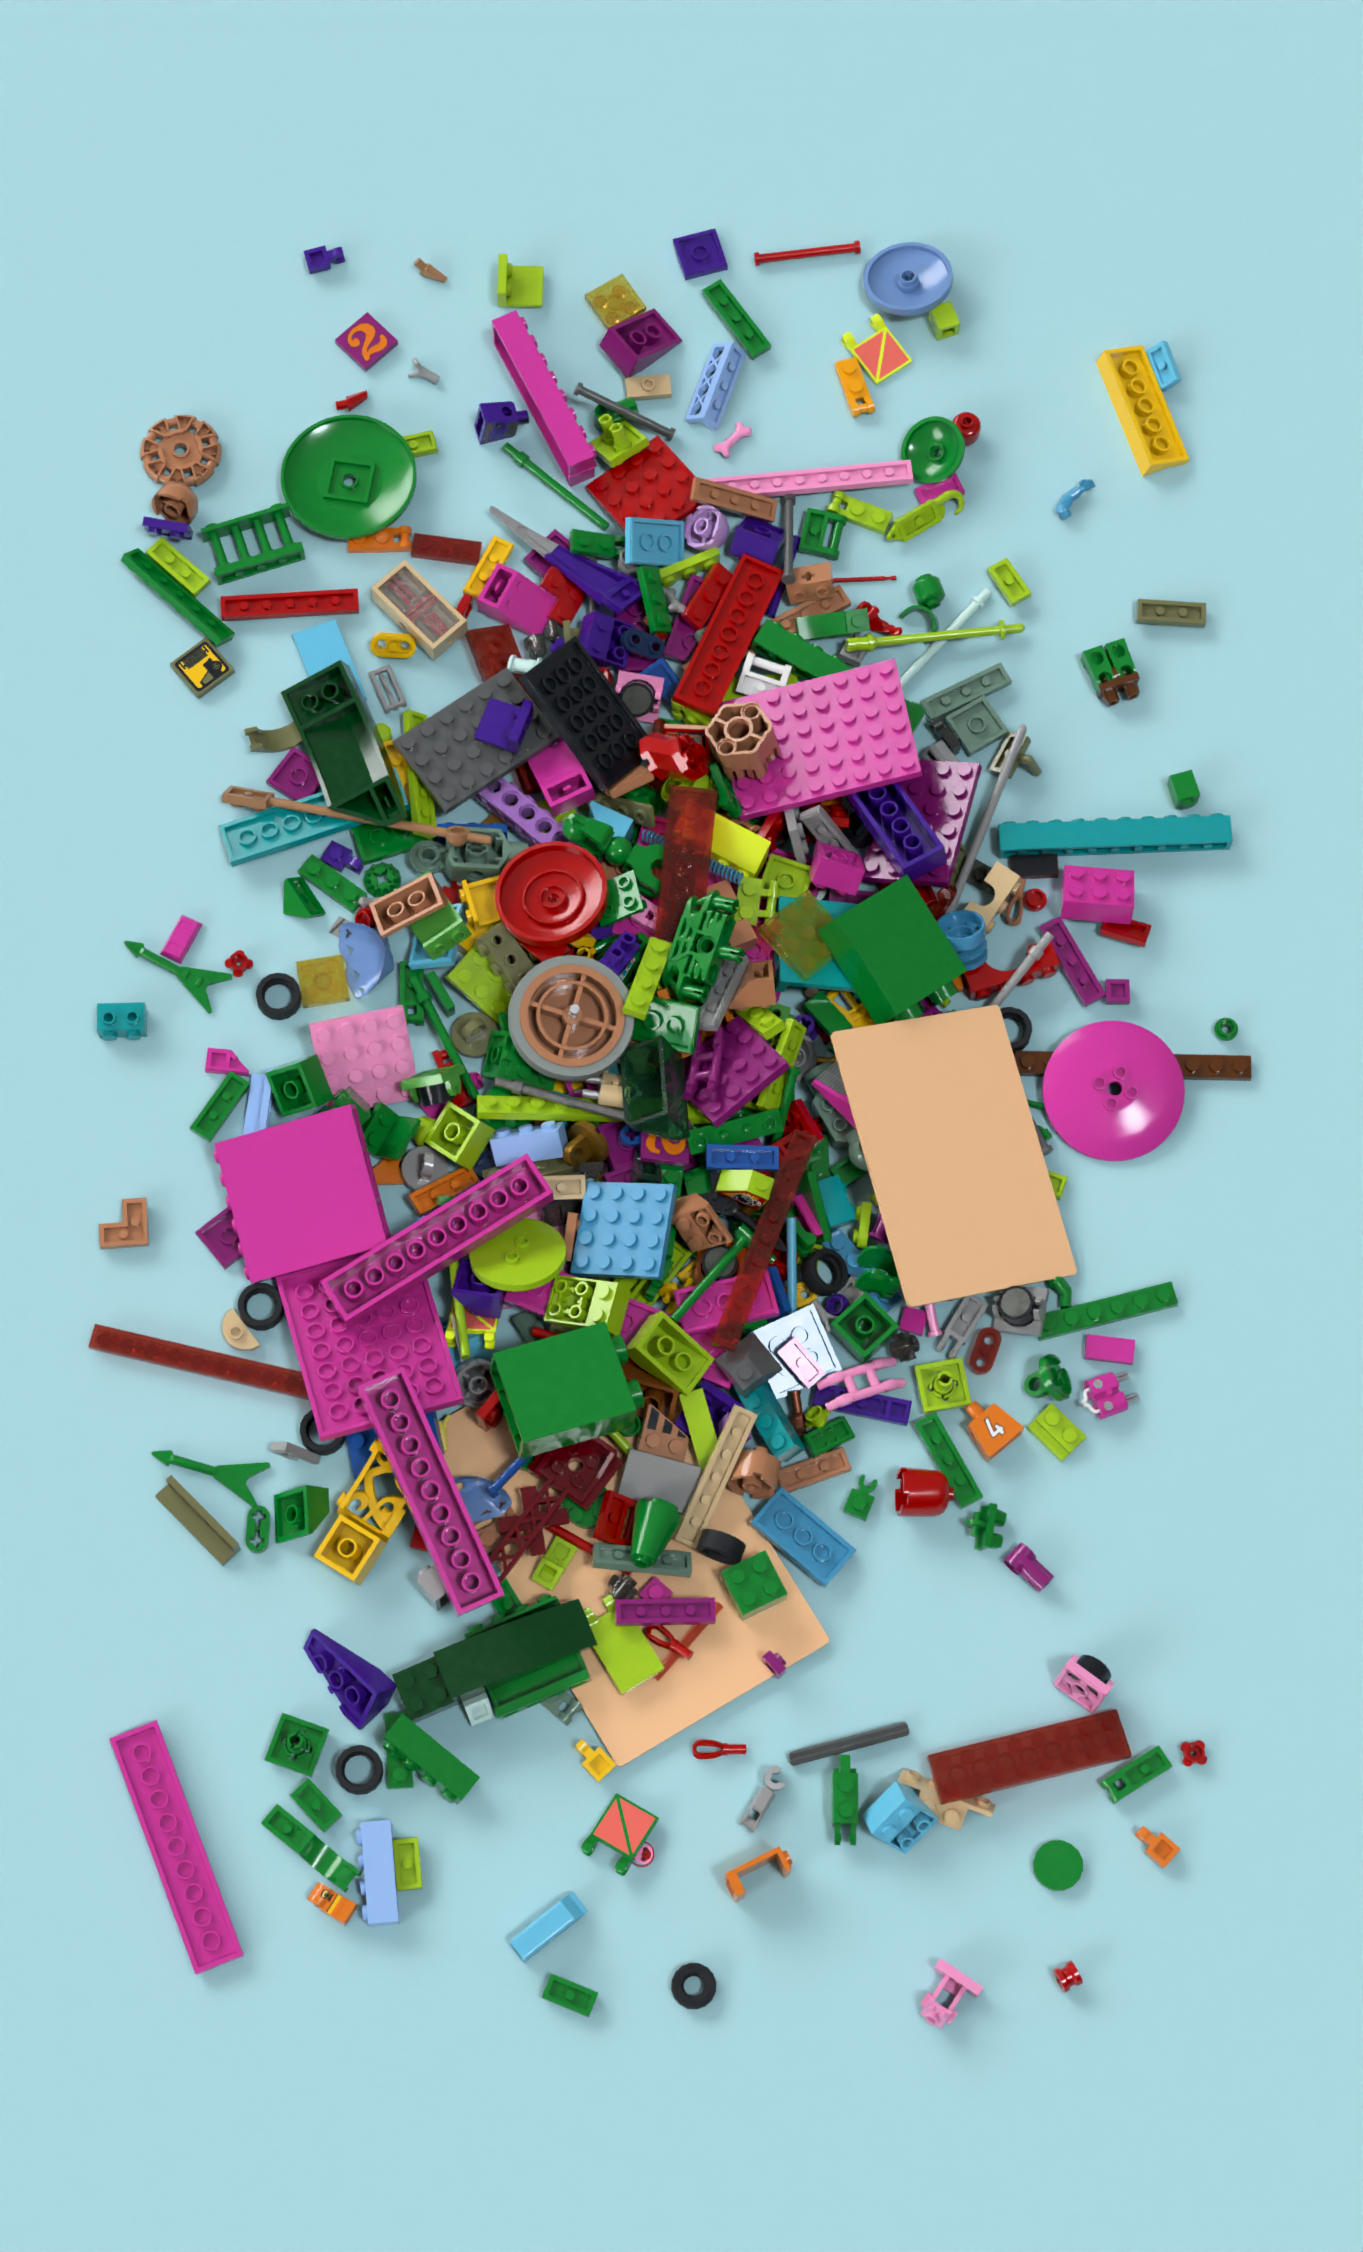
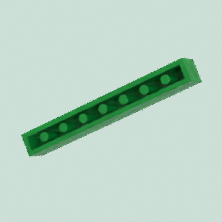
M768 619L753 640L751 650L774 663L784 666L786 664L791 665V673L805 681L856 668L849 667L839 657L830 656L823 652L820 646L816 644L811 645L804 641L799 634L791 633L785 630L780 623ZM905 699L912 733L914 734L926 711L920 704Z

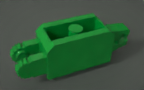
M840 1755L839 1768L833 1769L831 1782L834 1845H840L842 1841L840 1827H850L849 1842L850 1845H856L858 1773H856V1768H850V1755Z

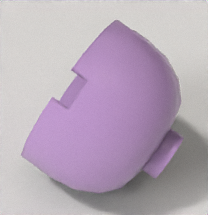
M702 505L697 507L698 511L694 515L690 513L684 524V538L687 539V544L703 552L715 547L720 548L729 534V525L726 517L713 506Z

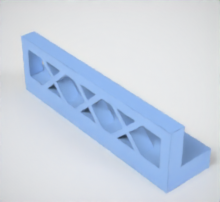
M733 341L713 344L685 417L688 423L702 422L710 430H718L746 353ZM719 351H723L722 354L717 358ZM716 369L715 373L709 378L710 374ZM708 389V392L703 395V392ZM702 407L700 413L695 415L696 411Z
M252 1074L243 1135L263 1130L270 1126L274 1094L266 1075Z

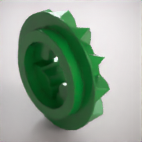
M381 862L376 865L372 864L366 870L364 886L372 896H385L394 889L400 888L401 876L399 870L392 863L386 864ZM387 873L386 880L389 882H382L378 886V878L376 876L382 877Z

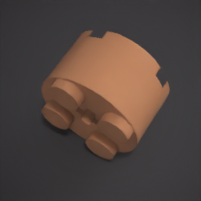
M756 1446L753 1450H742L729 1477L728 1487L734 1493L744 1496L745 1492L752 1494L751 1498L753 1499L770 1498L777 1489L781 1461L769 1454L768 1450L764 1447Z

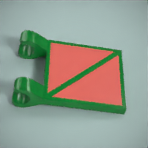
M616 1793L591 1834L581 1845L582 1852L587 1856H591L598 1842L603 1843L623 1855L616 1863L615 1869L619 1875L625 1876L632 1861L658 1822L659 1817Z

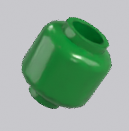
M924 574L915 580L912 590L918 605L928 607V609L939 607L941 605L940 602L945 597L940 579L932 576V574Z

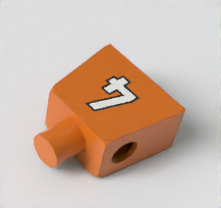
M974 1401L965 1409L973 1419L968 1424L967 1431L987 1463L1023 1433L1024 1427L994 1403L984 1410L977 1401Z

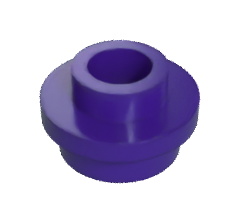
M841 1294L832 1295L826 1302L827 1312L835 1316H839L849 1307L848 1299ZM840 1302L841 1308L836 1310V1305Z

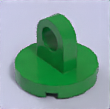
M1047 1354L1039 1359V1370L1030 1374L1024 1382V1389L1028 1395L1034 1398H1042L1050 1394L1052 1398L1060 1402L1069 1398V1394L1072 1391L1071 1381L1065 1368L1061 1369L1059 1366L1061 1362L1054 1354ZM1040 1380V1388L1034 1391L1033 1385L1035 1381Z

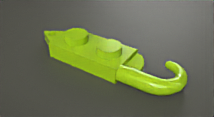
M957 490L946 491L893 521L894 525L887 534L886 539L906 542L939 523L945 515L944 503L952 498L958 500V508L954 511V514H959L965 504L962 493Z

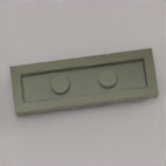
M1138 599L1136 623L1204 628L1206 624V603Z

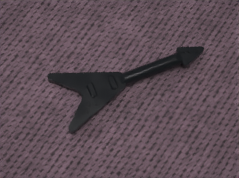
M709 1170L712 1189L709 1193L698 1195L709 1202L714 1211L734 1216L768 1243L767 1247L786 1253L787 1248L778 1234L773 1235L739 1209V1205L735 1200L715 1192L720 1174L717 1170Z

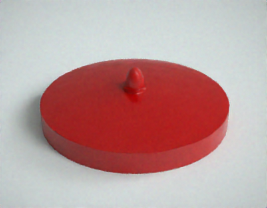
M544 842L521 851L507 863L497 880L495 904L501 921L515 938L537 947H559L579 940L598 924L608 904L609 887L601 864L589 851L568 842Z

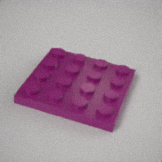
M738 1015L723 1027L725 1048L722 1054L720 1082L717 1090L714 1091L711 1097H708L704 1094L708 1080L698 1081L697 1091L689 1100L716 1128L790 1068L788 1062ZM714 1035L703 1043V1053L713 1051ZM692 1055L674 1067L669 1076L670 1083L681 1094H683L688 1080ZM712 1061L700 1063L699 1071L710 1070Z

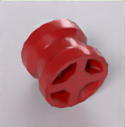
M1072 1961L1067 1962L1065 1967L1061 1969L1056 1968L1053 1970L1054 1977L1064 1993L1069 1991L1071 1986H1079L1083 1983Z

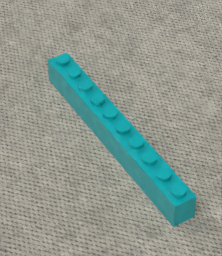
M1215 813L1210 816L1191 814L1187 817L1168 815L1164 818L1144 816L1141 819L1121 817L1118 820L1097 818L1094 821L1074 819L1068 822L1055 819L1042 823L1036 820L1027 821L1026 823L1007 821L999 824L997 830L999 859L1012 858V855L1057 854L1058 857L1229 850L1233 842L1230 815H1223L1221 813Z

